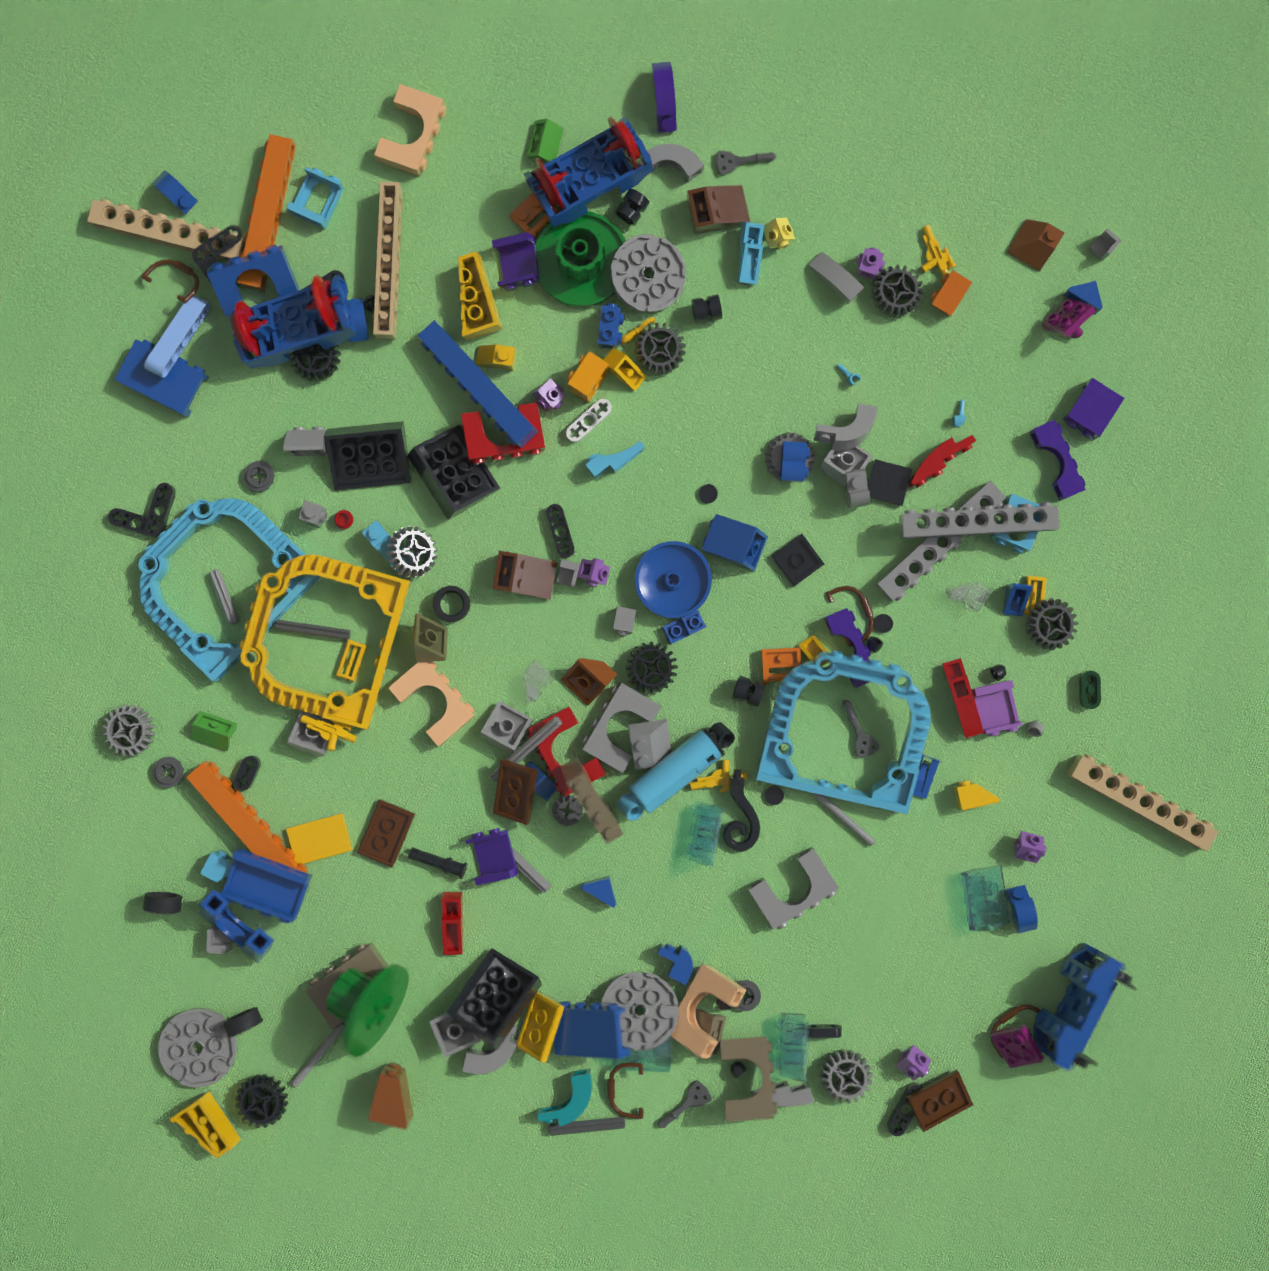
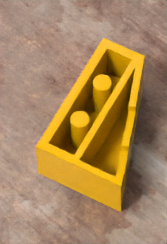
M210 1091L179 1110L169 1119L184 1128V1132L187 1135L191 1134L199 1141L198 1144L215 1158L231 1150L241 1140Z

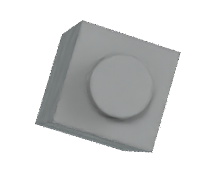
M617 606L613 630H617V634L628 636V632L632 633L636 610Z

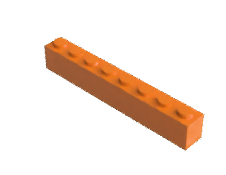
M269 134V139L265 142L264 150L266 153L260 164L261 176L257 178V194L252 200L253 212L248 218L249 230L244 236L245 249L241 252L240 258L246 257L252 251L262 252L267 247L275 245L296 144L290 138ZM248 269L243 271L236 280L242 288L264 292L268 274L262 270Z
M205 761L186 777L252 853L308 873V868L300 862L298 864L295 861L294 857L296 855L294 852L282 844L283 840L279 835L273 834L269 829L270 825L264 819L261 820L258 817L257 810L244 801V795L231 786L232 782L230 779L221 775L219 767L214 762Z

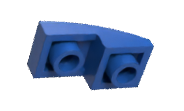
M699 610L662 627V630L669 645L706 628V625Z

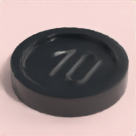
M706 484L700 488L699 498L702 502L712 503L717 499L718 491L715 486Z
M880 614L874 619V628L880 633H887L893 627V620L887 614Z
M778 786L768 787L765 791L766 801L771 805L780 804L784 799L783 790Z

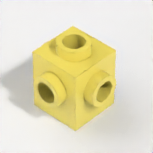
M775 218L764 226L763 232L770 248L784 249L789 246V242L795 239L793 229L787 218Z

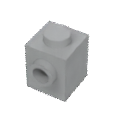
M304 500L298 519L322 527V524L327 519V508Z

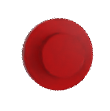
M340 510L336 513L334 522L337 527L348 529L352 526L354 517L351 512Z

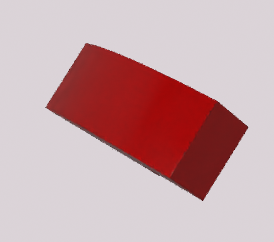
M443 892L441 899L443 955H463V893Z

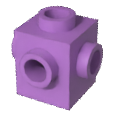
M865 248L863 254L859 253L856 264L859 267L856 275L875 280L878 271L882 272L885 261L882 258L884 253H881L876 248Z
M551 378L532 393L537 400V404L546 411L559 408L563 404L561 400L566 396L563 393L562 387L554 383Z
M582 559L577 577L585 580L589 586L606 585L610 567L604 565V561L600 559Z
M1021 831L1015 841V858L1038 863L1041 856L1044 857L1046 853L1044 837Z
M912 1045L902 1051L896 1066L914 1081L919 1077L923 1078L928 1073L931 1059L915 1045Z

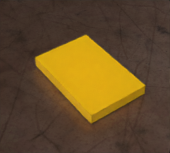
M343 813L286 829L291 849L296 855L294 859L298 864L300 862L305 864L353 850Z
M537 992L530 1002L516 1047L538 1061L546 1062L565 1006Z

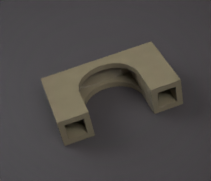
M578 757L562 765L561 769L566 783L606 844L623 835L616 816L607 802L604 803Z
M364 943L356 949L357 953L354 956L347 955L340 960V966L335 968L333 965L324 972L325 976L319 979V977H316L308 983L310 987L306 990V993L331 1029L343 1021L326 1011V1000L329 997L331 988L342 973L353 967L374 979L383 969L388 967V964L373 943L368 946Z
M767 1036L720 1040L722 1061L748 1060L756 1064L762 1073V1086L755 1096L749 1099L725 1101L726 1121L774 1119V1114H778L777 1102H773L772 1094H776L775 1081H771L770 1073H774L773 1061H769L768 1054L772 1053L771 1041H767Z

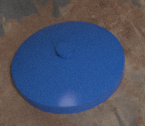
M678 541L663 542L649 549L639 561L635 573V587L641 602L651 612L665 618H681L694 613L706 601L712 585L711 570L702 553L693 546Z

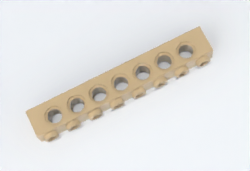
M380 181L373 334L377 339L396 340L403 198V189L399 182Z
M93 199L87 220L95 228L193 252L201 244L203 237L208 236L209 239L221 231V229L211 227V229L204 228L202 224L195 222L188 224L180 218L168 219L166 215L160 213L152 215L147 210L141 208L133 210L130 206L121 203L119 206L113 205L111 201L101 199L100 201ZM115 213V217L113 219H109L110 215ZM134 218V221L128 224V220ZM152 222V226L146 229L147 224ZM171 227L170 232L164 234L165 229ZM185 232H189L187 238H183ZM230 232L229 236H227L226 238L224 237V234H222L221 236L226 240V243L228 245L230 244L227 242L228 239L231 237L237 239L238 233ZM241 238L237 244L215 258L229 262V259L233 257H240L241 252L245 248L244 240ZM218 239L213 240L212 247L216 250L222 249L219 248L221 241ZM205 245L207 247L206 251L202 253L198 251V254L206 255V253L210 252L211 255H213V253L209 250L208 245Z
M1087 754L1076 756L1066 774L1067 776L1198 849L1208 852L1219 832L1213 828L1214 825L1206 820H1202V822L1197 820V815L1187 810L1185 812L1179 810L1180 806L1176 803L1163 801V796L1153 791L1150 794L1145 791V786L1137 782L1132 784L1128 781L1129 778L1121 773L1114 774L1111 772V767L1103 763L1101 765L1094 762L1095 759ZM1094 768L1095 776L1090 778L1089 771ZM1108 778L1112 779V785L1110 787L1106 786V780ZM1128 787L1129 794L1124 797L1123 789ZM1144 796L1146 803L1141 806L1140 799ZM1161 806L1163 812L1158 816L1157 808ZM1178 815L1180 820L1179 823L1175 825L1174 818ZM1193 825L1196 826V832L1194 834L1191 833V827Z

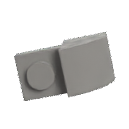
M858 469L845 472L847 486H844L848 508L869 505L870 492L867 487L866 470Z

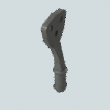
M718 151L716 165L719 174L723 176L733 172L739 165L747 162H771L775 160L776 155L773 152L738 157L731 152Z
M844 700L843 708H845L848 720L851 721L857 735L855 742L856 755L859 758L869 756L879 749V745L873 737L863 732L859 726L857 715L852 708V703L849 700Z
M695 1081L690 1087L684 1103L674 1111L672 1110L666 1117L660 1119L658 1126L666 1128L669 1123L677 1119L687 1108L702 1106L711 1102L712 1097L708 1089L700 1081Z

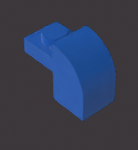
M166 170L152 182L185 215L198 202Z
M363 298L348 300L349 311L357 335L351 336L349 341L369 340Z
M1025 885L1006 889V895L1012 907V919L1018 934L1036 930L1038 925L1037 912L1032 897L1030 898Z
M668 943L666 945L660 944L657 950L658 954L673 961L668 977L686 985L693 970L692 957L689 951L682 945L677 952V948Z

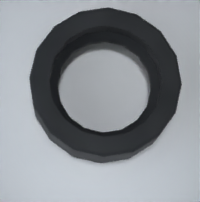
M449 585L442 587L433 598L434 612L444 621H460L470 610L469 596L463 589L457 586ZM447 593H456L462 598L463 607L455 615H448L441 609V599Z
M170 892L145 893L143 910L156 914L179 913L181 911L182 896Z
M253 1007L235 1015L222 1024L227 1036L231 1038L257 1026L263 1019L258 1008Z

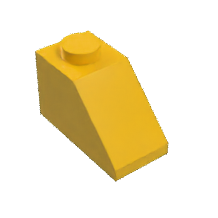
M496 344L479 346L476 365L514 371L515 347Z
M615 348L604 359L609 364V371L633 391H636L647 377L626 354Z
M969 780L960 781L957 786H953L958 809L962 811L1000 802L997 796Z

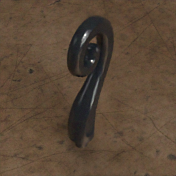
M734 769L733 776L729 777V790L734 802L748 818L750 833L746 840L742 842L735 841L731 836L732 830L738 829L740 834L745 836L747 827L743 822L734 820L725 826L723 839L730 849L744 852L752 848L757 842L760 835V821L744 794L745 778L741 777V770Z

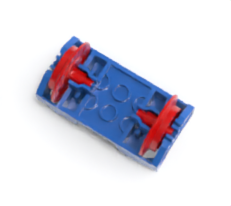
M609 117L608 123L610 128L544 165L536 158V168L532 172L527 171L524 173L529 188L535 194L553 227L576 220L588 213L586 204L616 187L622 194L638 185L649 173L654 171L652 160L643 142L635 134L634 128L632 129L631 123L623 117L616 122L612 117ZM640 158L643 166L637 169L636 160ZM555 205H557L562 210L560 213L556 215L554 214L551 208Z
M316 275L312 279L311 287L249 307L243 301L237 302L235 310H233L230 317V323L232 324V330H234V345L241 361L250 369L272 367L290 361L288 355L290 352L317 343L324 349L342 344L351 336L357 335L349 311L347 283L339 275L334 276L329 281H324L322 277ZM340 322H341L342 327H343V329H341V330L339 329Z

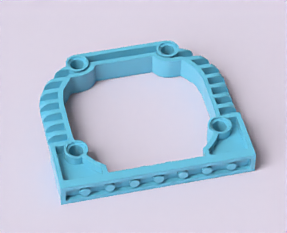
M234 498L219 499L213 502L201 499L194 504L188 505L184 510L185 513L181 517H177L171 523V527L158 536V541L144 550L145 554L138 563L142 571L139 581V596L145 612L213 682H218L241 659L242 650L239 649L241 642L237 646L233 643H215L212 635L194 632L168 606L162 597L160 581L169 570L168 559L201 525H214L223 516L234 517L245 523L274 552L272 562L277 568L282 566L280 558L283 555L287 556L288 561L298 556L307 555L256 506L247 501ZM207 505L208 512L203 515L201 510ZM153 560L154 567L150 570L148 563ZM303 574L291 579L287 590L288 594L272 610L267 631L321 576ZM204 637L207 643L206 646L202 648L200 646V640Z
M832 651V653L821 652L816 655L815 661L805 662L792 669L782 680L776 694L756 772V780L908 814L931 721L928 702L923 693L912 684L909 673L896 664L886 666L882 665V662L870 659V662L864 661L860 656L851 655V657H847L838 651ZM827 659L830 661V664L827 667H821L820 662ZM839 674L886 685L893 696L906 699L909 706V722L898 761L890 762L887 765V776L872 785L870 793L849 788L848 785L841 783L834 785L824 779L816 781L798 776L797 768L790 759L794 748L792 740L788 737L796 700L802 688L811 680L828 681L834 679ZM905 677L906 681L904 684H897V679ZM781 744H787L789 746L788 749L784 751L780 750L778 747ZM895 770H901V774H900V775H898V776H893V775H892L893 771H895Z

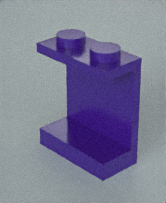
M525 232L492 240L493 248L499 251L503 281L497 282L499 287L505 289V291L516 290V287H531L534 283L540 282L534 236Z
M1094 378L1086 381L1080 397L1069 414L1065 415L1062 420L1066 421V425L1070 428H1077L1083 432L1082 435L1084 437L1095 440L1102 435L1125 398Z
M500 828L488 830V834L484 835L483 831L471 834L472 838L465 840L466 844H474L481 873L480 876L475 877L476 885L510 879L518 875L507 829L500 831Z

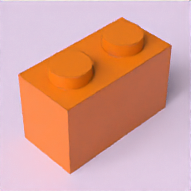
M954 270L950 274L946 272L941 280L943 284L941 289H936L930 298L932 300L931 306L948 316H952L972 284V281Z

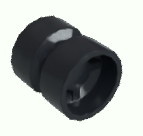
M630 188L624 196L625 202H620L615 210V214L624 222L635 226L641 218L640 212L646 210L650 201L639 191Z
M718 294L707 296L706 300L703 298L691 300L696 324L704 323L708 318L711 321L722 319V308Z
M739 675L732 699L741 702L746 700L747 704L758 707L765 684L758 681L751 682L749 678ZM749 689L753 691L752 694H748Z

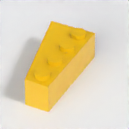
M477 251L458 257L462 337L468 341L503 329L482 257Z

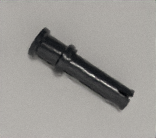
M414 847L411 848L408 859L441 869L444 874L450 873L459 876V879H463L468 866L466 862L460 863L454 861L451 857H439Z

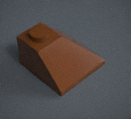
M1026 219L1007 253L1040 271L1065 232L1049 223Z
M579 658L562 677L561 681L589 706L615 678L617 673L604 661Z

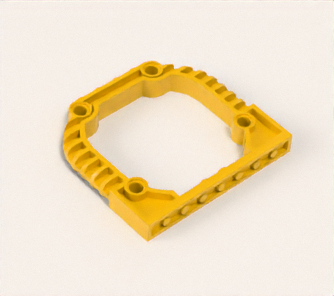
M313 554L295 557L284 563L276 573L266 574L261 583L258 582L255 593L258 596L256 602L253 601L250 612L253 614L251 620H247L245 631H247L246 639H242L239 648L242 650L241 661L245 666L249 667L251 679L257 689L267 699L276 704L368 730L411 581ZM303 574L318 575L359 587V593L363 598H374L380 605L383 613L392 616L386 638L382 637L380 642L381 656H377L374 667H377L372 688L363 687L349 695L342 690H336L329 696L288 686L276 680L268 671L269 652L263 642L276 597L282 596L287 592L292 578ZM270 577H275L278 581L275 588L270 587L268 584ZM366 584L374 586L375 590L372 595L365 593L364 587ZM249 652L256 654L257 659L255 662L248 660L247 655ZM340 696L343 699L342 705H336L333 702V697Z

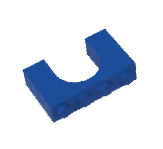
M271 245L262 252L252 251L242 258L236 256L229 259L227 263H214L210 266L211 268L208 269L207 273L226 317L232 315L237 302L243 301L236 279L245 270L258 269L267 273L273 280L279 297L299 291L298 283L282 245L278 247L277 245Z
M213 890L200 904L199 914L259 963L272 948L274 940L262 929L258 928L254 931L241 922L229 909V902Z

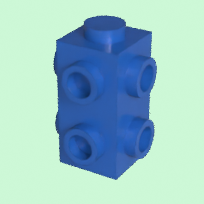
M609 303L606 306H601L598 348L617 349V344H621L622 333L619 332V325H623L624 314L621 313V307H617L616 304Z

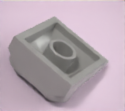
M858 446L848 450L836 451L831 449L821 463V466L826 474L842 485L847 486L845 472L865 469L872 455Z
M499 701L480 735L496 747L506 752L514 753L533 719Z
M300 711L287 741L288 745L296 750L324 757L328 752V741L324 740L319 732L306 728L307 724L300 722V720L305 715L315 720H323L331 725H334V723L330 719L322 718V716Z

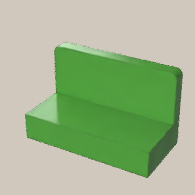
M549 119L535 120L526 157L531 160L536 158L543 159L546 162L557 158L563 128Z
M200 711L192 724V739L228 751L230 738L237 728V723Z

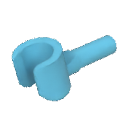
M841 364L837 366L848 378L849 385H856L852 381L853 376L857 380H861L859 374L850 373Z
M960 400L959 415L953 416L954 427L962 426L965 422V400Z

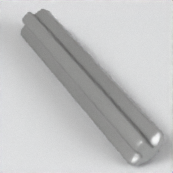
M216 569L209 572L228 624L238 622V616L220 570Z
M512 847L516 867L542 893H545L551 887V884Z

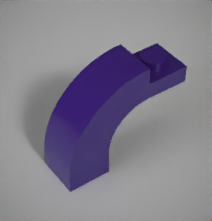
M671 62L652 63L658 133L677 131L675 88Z

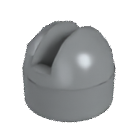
M1038 720L1032 721L1027 728V732L1034 737H1040L1044 731L1043 723H1039Z

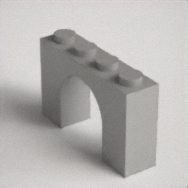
M621 683L620 686L616 684L611 692V695L614 697L611 702L606 701L601 710L604 714L601 719L596 718L592 725L593 733L591 736L587 734L582 744L584 745V751L623 773L632 755L614 745L608 738L607 723L615 713L626 710L632 711L648 721H653L661 705Z
M813 847L796 856L809 879L808 891L802 899L791 903L781 901L774 895L764 877L747 887L773 930L785 927L788 924V920L799 918L804 914V910L809 907L810 909L815 908L820 904V900L825 897L828 899L837 893L836 890L839 889Z

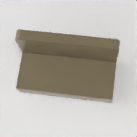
M698 1009L696 1012L697 1023L704 1032L718 1041L711 1054L717 1055L726 1017L721 1014H710Z

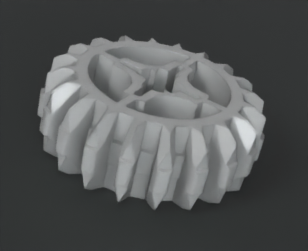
M408 526L406 529L402 527L399 529V532H394V537L389 538L392 544L386 546L391 550L386 553L387 556H391L388 563L394 562L395 564L392 569L399 568L398 574L401 575L405 571V577L412 575L413 578L418 577V575L423 576L425 572H430V567L435 566L433 560H436L438 557L433 554L438 549L433 548L436 541H430L432 535L426 536V530L420 531L418 526L414 527V529L412 526ZM406 537L405 548L399 550L401 541ZM417 540L422 544L423 547L417 544ZM411 549V551H414V552H417V553L413 554V553L406 552V551H408V550ZM425 554L424 561L418 567L419 556ZM401 557H404L407 560L408 564H406Z
M123 705L122 708L116 707L115 712H109L111 718L104 719L108 723V725L102 726L103 729H107V732L102 733V736L108 737L104 742L106 744L111 743L109 749H115L116 754L122 752V756H127L128 754L135 756L136 753L141 754L143 749L149 748L147 743H153L150 736H155L156 733L151 732V729L156 726L150 725L153 718H147L149 712H143L142 707L137 709L136 705H130V707ZM126 715L136 717L139 722L132 723L130 719H127ZM117 723H119L120 728L116 732ZM129 727H134L129 731V734H124L129 730ZM140 729H142L141 738H139L138 732ZM126 738L128 742H131L132 746L123 744L119 739Z
M843 1049L842 1055H840L836 1051L835 1058L832 1055L828 1056L830 1063L824 1061V1065L827 1068H821V1072L824 1075L820 1076V1079L825 1081L822 1087L827 1088L826 1093L827 1095L832 1094L833 1100L839 1097L840 1103H843L845 1098L849 1104L851 1103V1098L858 1102L857 1096L860 1095L864 1098L863 1091H870L866 1085H872L873 1083L872 1080L868 1079L873 1077V1073L869 1071L871 1066L866 1064V1058L861 1059L862 1055L860 1053L855 1055L854 1051L850 1050L847 1055V1051ZM845 1062H851V1063H848L845 1067H839V1066H838V1065H840V1064H842V1063H845ZM857 1065L861 1068L860 1081L854 1076ZM833 1072L839 1077L836 1087L831 1081ZM849 1073L851 1078L844 1080L842 1074ZM847 1086H855L853 1089L845 1090Z

